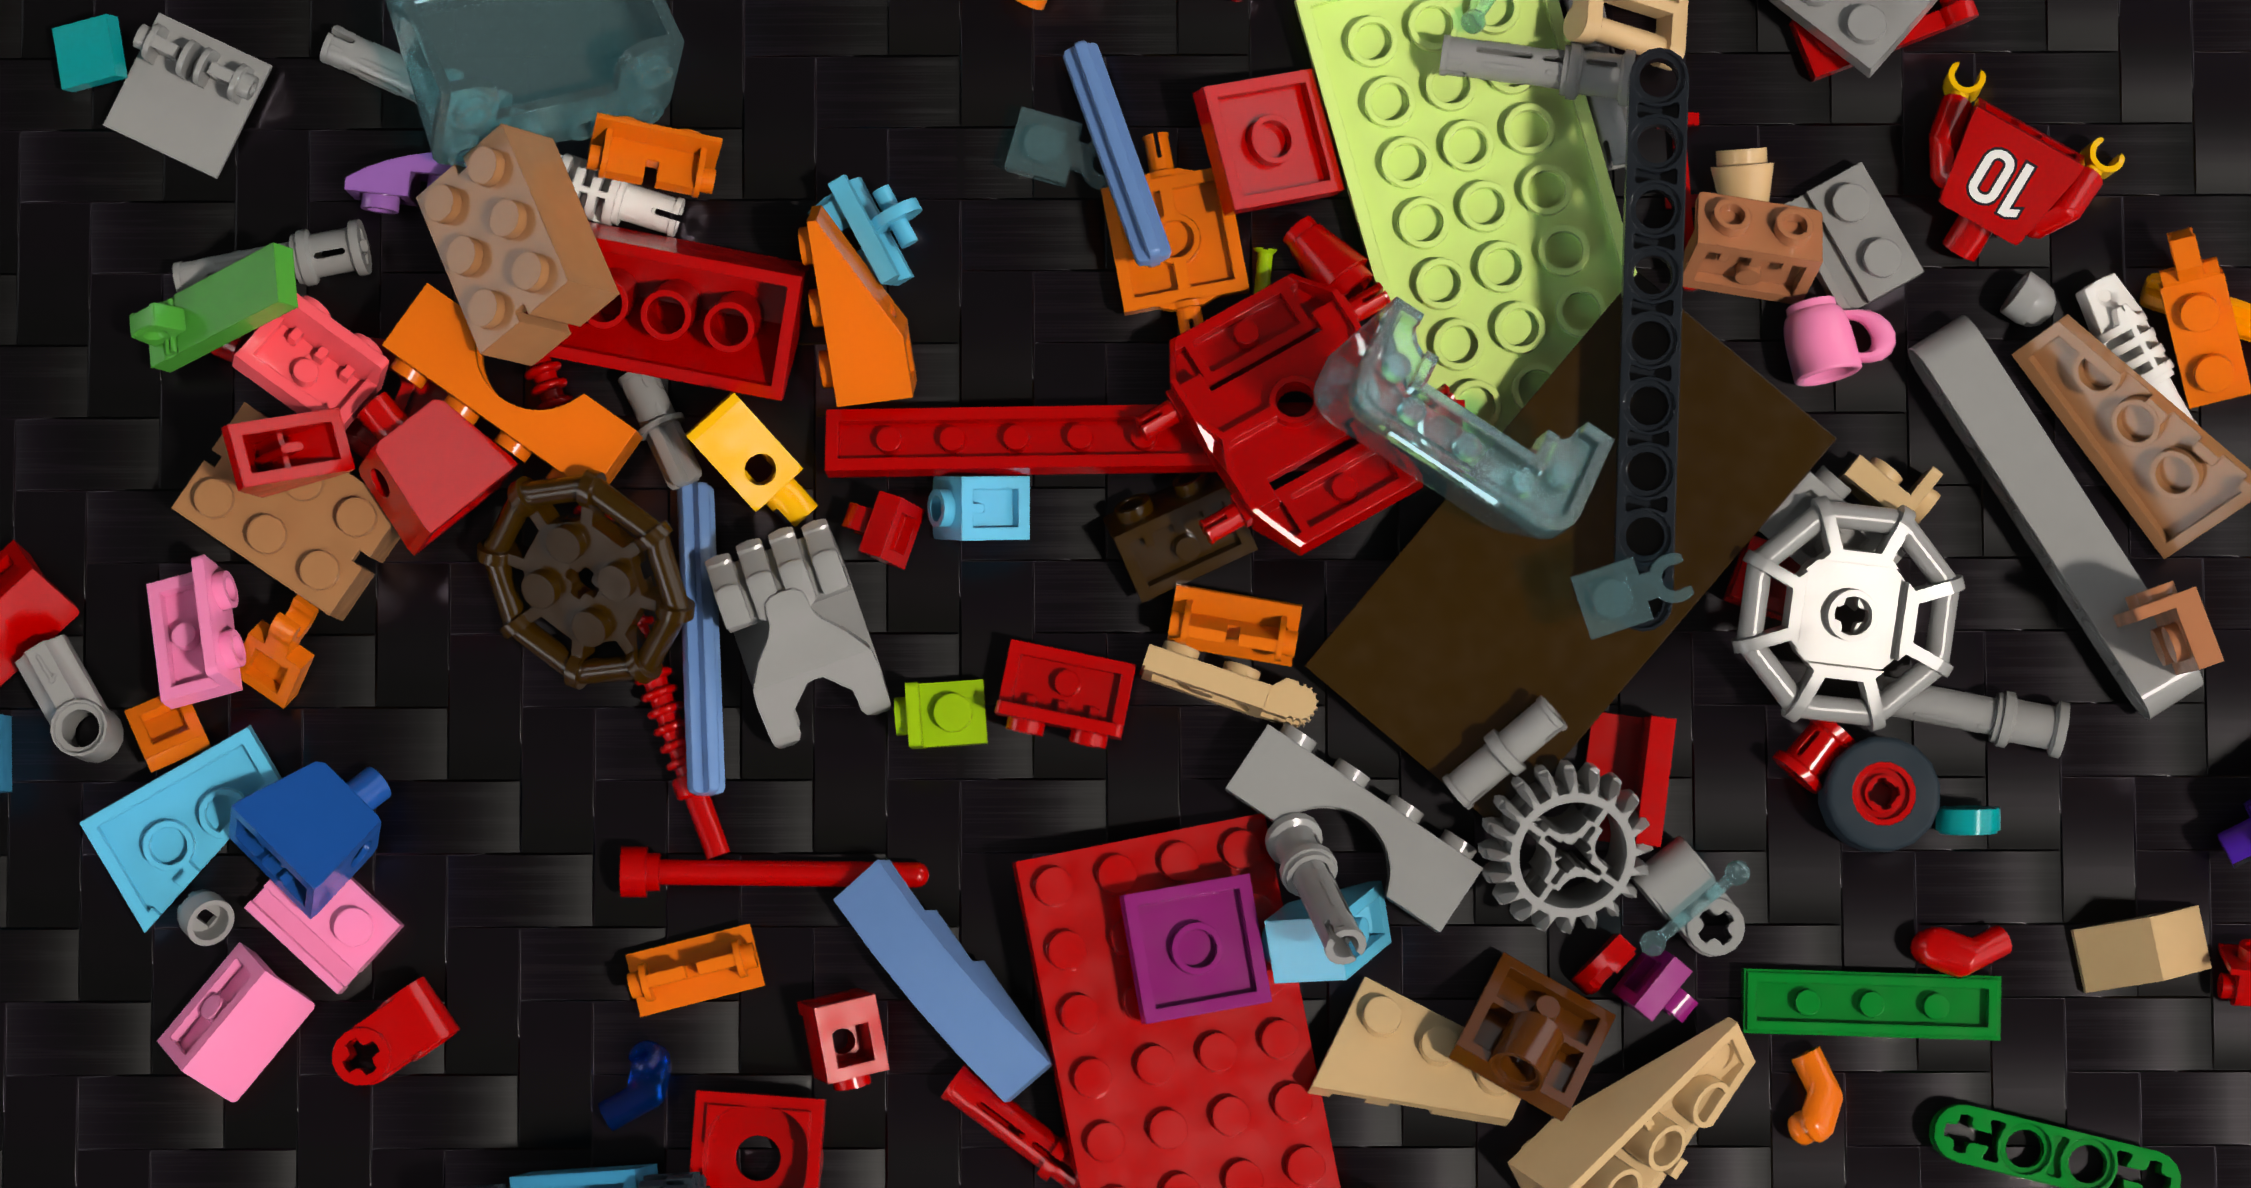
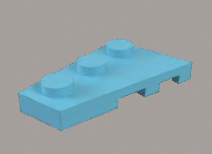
M251 725L80 822L82 829L144 933L147 932L230 839L228 836L231 806L252 793L282 779Z

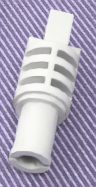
M567 153L560 155L588 220L612 226V224L618 225L622 220L674 238L680 222L657 215L655 211L660 209L682 216L685 206L684 198H676L632 183L597 178L598 171L586 169L587 159Z
M2116 274L2107 275L2078 291L2075 295L2090 333L2194 421L2170 378L2175 374L2172 369L2175 367L2173 362L2167 358L2166 350L2162 343L2158 342L2154 328L2149 326L2145 312Z

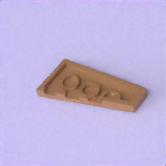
M2065 315L2011 354L2163 559H2166L2251 502V470L2070 315Z

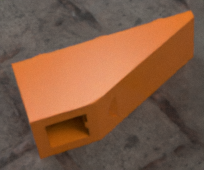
M812 206L807 219V227H799L798 239L803 265H814L817 288L809 289L808 297L812 324L814 327L824 326L827 350L819 351V369L824 389L834 387L837 407L913 398L917 377L907 318L823 206Z

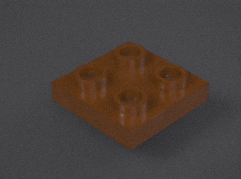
M1503 952L1468 1017L1449 1058L1558 1120L1563 1121L1571 1110L1616 1015Z

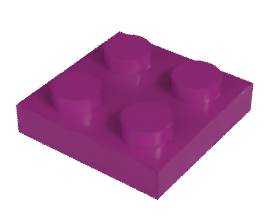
M1250 873L1119 896L1142 1025L1272 1002Z

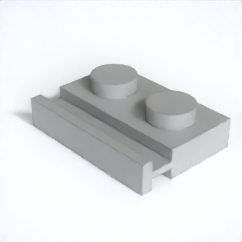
M1862 162L1807 191L1793 201L1784 204L1815 209L1822 213L1823 263L1816 277L1826 295L1835 297L1836 304L1841 306L1843 310L1859 309L1924 273L1917 257Z

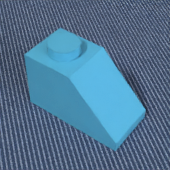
M1369 881L1340 889L1367 943L1365 952L1361 956L1356 952L1352 942H1349V947L1356 958V961L1349 964H1335L1327 958L1323 944L1301 899L1287 903L1264 921L1265 927L1262 932V946L1266 961L1272 965L1274 983L1347 980L1388 946L1392 941L1382 881Z

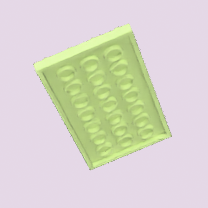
M1294 0L1365 256L1369 260V270L1373 274V284L1375 285L1376 282H1380L1383 286V291L1386 290L1391 301V306L1389 308L1386 307L1381 312L1403 390L1412 400H1418L1441 387L1442 384H1446L1456 400H1465L1466 469H1426L1430 486L1465 477L1621 293L1623 222L1586 95L1578 94L1575 100L1565 99V96L1559 95L1560 89L1470 77L1439 75L1444 34L1473 40L1565 50V46L1571 45V41L1564 35V17L1559 0ZM1636 268L1634 270V276L1637 274Z

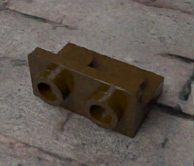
M1218 472L1181 473L1174 478L1171 486L1151 495L1141 493L1130 496L1119 502L1115 506L1114 512L1103 517L1107 530L1114 540L1142 603L1176 588V584H1185L1258 550L1249 527L1243 526L1216 541L1213 545L1208 542L1207 535L1203 534L1198 521L1231 504V493Z

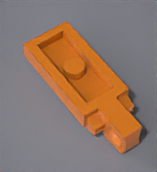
M2192 227L2166 233L2174 267L2159 270L2161 282L2158 283L2188 408L2191 409L2251 394L2250 380L2225 274L2222 267H2219L2217 257L2201 260Z

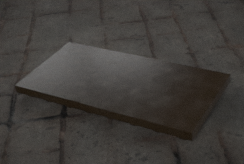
M1639 272L1634 276L1636 285L1643 292L1648 294L1662 292ZM1620 293L1306 663L1305 667L1441 782L1444 783L1442 780L1443 776L1451 773L1486 743L1483 737L1492 729L1500 732L1536 702L1540 695L1556 709L1566 722L1568 728L1560 731L1524 761L1526 769L1518 776L1527 785L1534 783L1533 772L1535 764L1544 765L1551 774L1557 767L1560 759H1564L1837 439L1683 309L1673 606L1671 614L1664 624L1649 631L1633 630L1620 621L1614 611L1612 602L1621 316ZM1652 322L1642 323L1637 326L1631 339L1635 352L1640 357L1648 360L1658 359L1663 356L1669 343L1668 335L1664 328ZM1651 387L1637 390L1631 397L1629 405L1634 419L1644 425H1654L1659 422L1665 415L1667 408L1666 399L1662 393ZM1639 453L1630 461L1628 477L1631 483L1638 489H1653L1663 480L1665 473L1664 464L1654 453ZM1648 517L1638 518L1633 521L1626 532V542L1630 550L1641 555L1651 554L1657 550L1663 538L1662 529L1658 522ZM1643 582L1633 585L1628 589L1624 597L1626 612L1636 619L1650 618L1660 607V593L1655 586ZM1510 773L1476 801L1472 808L1484 818H1500L1502 812L1493 803L1494 795H1503L1511 800L1517 794L1511 784L1512 777L1516 776Z

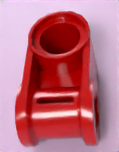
M423 976L388 998L376 1008L377 1011L345 1032L335 1043L332 1051V1064L336 1073L345 1082L355 1086L375 1085L386 1080L411 1061L415 1062L433 1051L460 1031V1027ZM357 1041L362 1045H377L380 1052L372 1058L376 1066L373 1072L368 1068H353L351 1061L358 1055L354 1047Z

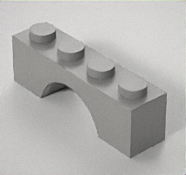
M1285 722L1280 731L1268 724L1224 791L1257 813L1264 814L1265 818L1272 823L1284 815L1318 808L1335 809L1356 817L1374 833L1384 852L1387 867L1385 899L1434 932L1440 933L1483 869V867L1472 861L1477 850L1446 829L1438 838L1418 825L1424 814L1400 797L1391 794L1387 802H1384L1366 790L1365 787L1370 778L1341 758H1338L1332 767L1311 752L1317 742L1294 726Z

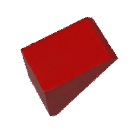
M339 407L227 424L221 428L237 489L243 493L264 498L346 474L356 469Z

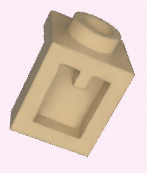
M1859 455L1846 466L1838 478L1852 490L1849 495L1861 505L1892 509L1905 505L1916 512L1915 521L1919 523L1941 496L1933 487L1943 476V473L1932 466L1918 478L1907 492L1899 486L1903 478L1889 464L1877 457H1872L1868 461L1862 455Z

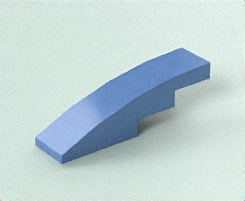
M890 860L875 861L833 899L871 953L913 1005L958 1056L1004 1103L1011 1102L1053 1065L1054 1062L1051 1055L985 961L971 960L937 910H925Z

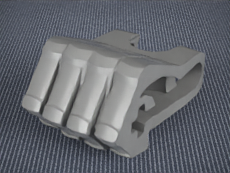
M826 519L814 520L802 526L801 529L804 537L797 539L793 527L780 528L770 533L768 539L772 549L765 550L760 538L747 540L736 546L739 560L733 562L729 553L716 555L704 562L725 627L730 633H734L753 687L758 711L772 743L779 749L795 745L800 740V720L795 708L807 683L814 679L824 677L853 690L861 711L867 715H878L890 710L891 707L886 681L843 557Z

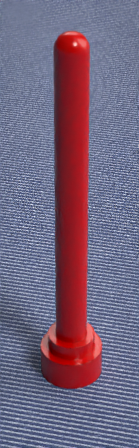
M622 846L620 853V896L647 898L648 891H660L661 885L848 887L874 861L661 859V853H649L648 846ZM892 862L908 887L917 888L927 883L929 871L924 864L920 862Z

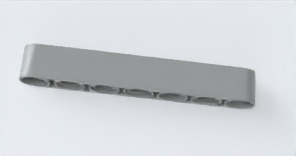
M1961 315L1908 349L1909 359L1918 376L2138 713L2145 719L2150 720L2202 687L2204 682L2199 670L2176 675L2172 664L2162 665L2150 635V630L2157 628L2154 616L2117 628L2113 615L2129 610L2125 597L2145 591L2147 588L1974 323L1965 315Z

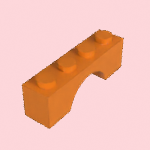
M426 283L382 344L384 348L396 356L390 365L391 369L419 389H422L425 383L430 380L448 393L444 402L472 425L476 423L479 417H482L499 429L500 432L494 439V442L526 463L533 453L553 467L546 476L547 479L583 475L587 470L593 469L603 472L606 475L607 483L610 484L643 439L637 430L586 394H582L565 405L546 410L521 408L499 397L489 382L484 366V355L479 353L460 305L429 283Z

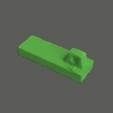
M273 242L174 294L170 299L159 303H150L148 307L139 312L130 314L131 337L149 344L151 368L171 373L298 308L293 248Z

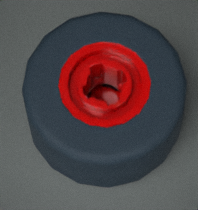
M1869 737L1851 744L1832 761L1827 773L1820 780L1823 787L1818 792V806L1826 826L1842 843L1863 852H1891L1914 844L1931 828L1940 808V783L1932 763L1916 746L1896 737Z

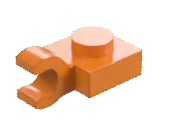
M298 594L293 598L290 608L285 615L279 612L271 625L262 619L248 633L244 642L246 664L240 667L243 682L283 709L298 695L315 656L299 645V643L313 624L319 608Z

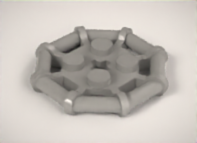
M1824 495L1811 499L1810 508L1755 551L1748 549L1742 559V561L1747 563L1738 630L1737 636L1732 638L1731 642L1734 653H1741L1780 704L1782 707V717L1791 722H1796L1803 718L1867 726L1870 731L1885 728L1886 720L1941 676L1949 677L1954 668L1949 664L1959 593L1965 589L1964 579L1961 574H1955L1920 528L1915 521L1916 512L1905 505L1892 509L1830 501ZM1838 528L1883 533V538L1875 552L1843 548ZM1820 533L1824 547L1822 553L1805 561L1795 574L1779 566L1781 562ZM1901 545L1928 582L1912 587L1898 572L1897 569L1899 568L1893 559ZM1772 577L1787 586L1782 624L1764 630ZM1855 597V606L1865 610L1864 620L1853 622L1850 632H1842L1841 621L1835 619V610L1837 606L1844 605L1846 598ZM1932 600L1925 649L1913 643L1918 607L1920 603ZM1788 642L1792 651L1805 664L1807 670L1798 684L1794 682L1770 650V646ZM1905 655L1917 661L1914 666L1879 692L1876 678L1884 672L1882 669L1893 660L1899 661ZM1825 678L1857 681L1860 699L1819 695L1816 693Z

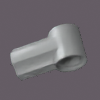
M59 635L50 640H44L25 651L24 655L15 664L49 722L53 742L60 751L83 761L93 763L103 762L115 755L123 742L124 729L121 720L113 711L107 708L68 637ZM94 715L99 723V734L90 745L80 747L75 737L76 728L84 718Z

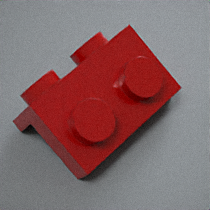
M1011 639L999 700H997L994 713L997 716L1007 717L1005 728L1007 730L1043 737L1046 725L1071 730L1068 742L1106 749L1108 738L1122 740L1137 665Z

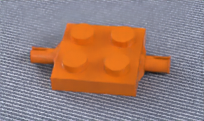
M1157 132L1160 158L1157 156L1153 133L1142 137L1149 173L1145 174L1172 250L1170 258L1161 262L1159 266L1152 268L1136 264L1109 187L1101 188V194L1124 315L1153 310L1176 312L1180 334L1190 329V322L1193 323L1194 327L1204 322L1201 307L1217 298L1249 293L1250 288L1236 215L1224 216L1212 168L1197 171L1174 168L1168 138L1169 133Z

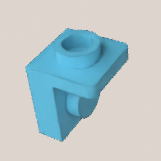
M934 476L933 490L927 502V513L929 521L933 526L934 539L956 541L1030 540V476Z

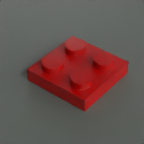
M1313 68L1206 86L1193 93L1224 216L1331 197L1345 190Z

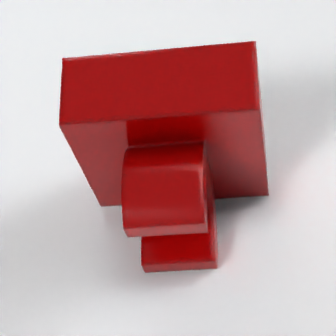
M879 491L873 509L850 502L842 526L854 530V533L863 536L858 551L884 564L905 570L926 510L902 497Z

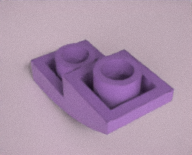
M431 152L386 160L347 176L344 189L355 200H361V209L383 214H398L400 205L418 207L416 197L420 193L421 182H427L428 187L454 164L467 168L463 159L466 153Z

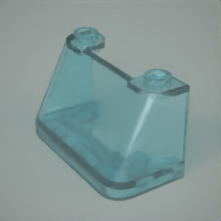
M1396 296L1328 356L1316 380L1313 391L1315 404L1321 415L1332 425L1487 526L1502 533L1537 539H1552L1573 526L1580 517L1615 439L1587 422L1567 439H1559V436L1552 431H1546L1536 439L1530 451L1427 383L1439 357L1429 350L1424 354L1418 344L1416 327L1420 324L1424 314Z

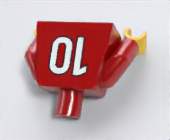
M1955 62L1951 65L1943 81L1945 96L1941 99L1929 133L1930 178L1935 185L1941 188L1939 202L1959 214L1942 244L1962 258L1975 262L1992 233L2011 244L2018 245L2026 236L2041 239L2077 221L2102 187L2103 179L2119 170L2125 162V157L2121 152L2111 160L2108 166H2105L2096 157V149L2104 141L2103 137L2097 138L2078 153L1978 97L1986 81L1984 71L1980 70L1974 86L1963 87L1955 79V73L1960 62Z

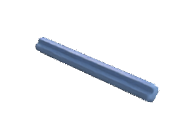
M694 482L677 490L679 571L686 595L695 603L694 618L684 623L681 628L687 789L690 793L697 796H713L723 793L725 789L719 607L704 563L717 555L714 489L711 485L705 482Z

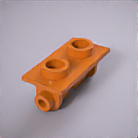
M597 112L588 149L586 169L598 171L597 178H607L642 185L645 167L657 169L654 187L656 189L691 195L694 198H698L700 192L712 195L716 177L715 168L723 138L701 134L692 129H676L642 122L629 116H613Z
M1176 584L1167 640L1190 646L1201 652L1292 667L1302 605Z
M750 923L626 955L630 972L627 974V982L632 998H636L640 1017L765 986Z

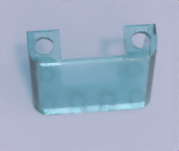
M385 0L432 157L439 164L451 166L455 164L467 167L463 156L501 123L553 138L555 143L570 139L583 141L590 139L592 136L597 112L613 116H629L639 121L653 124L661 118L664 109L667 108L671 100L685 41L665 0Z

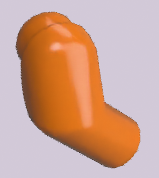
M1817 1046L1791 1059L1807 1092L1802 1110L1791 1115L1787 1125L1792 1139L1801 1145H1809L1814 1141L1822 1143L1833 1134L1843 1102L1842 1090L1820 1046Z

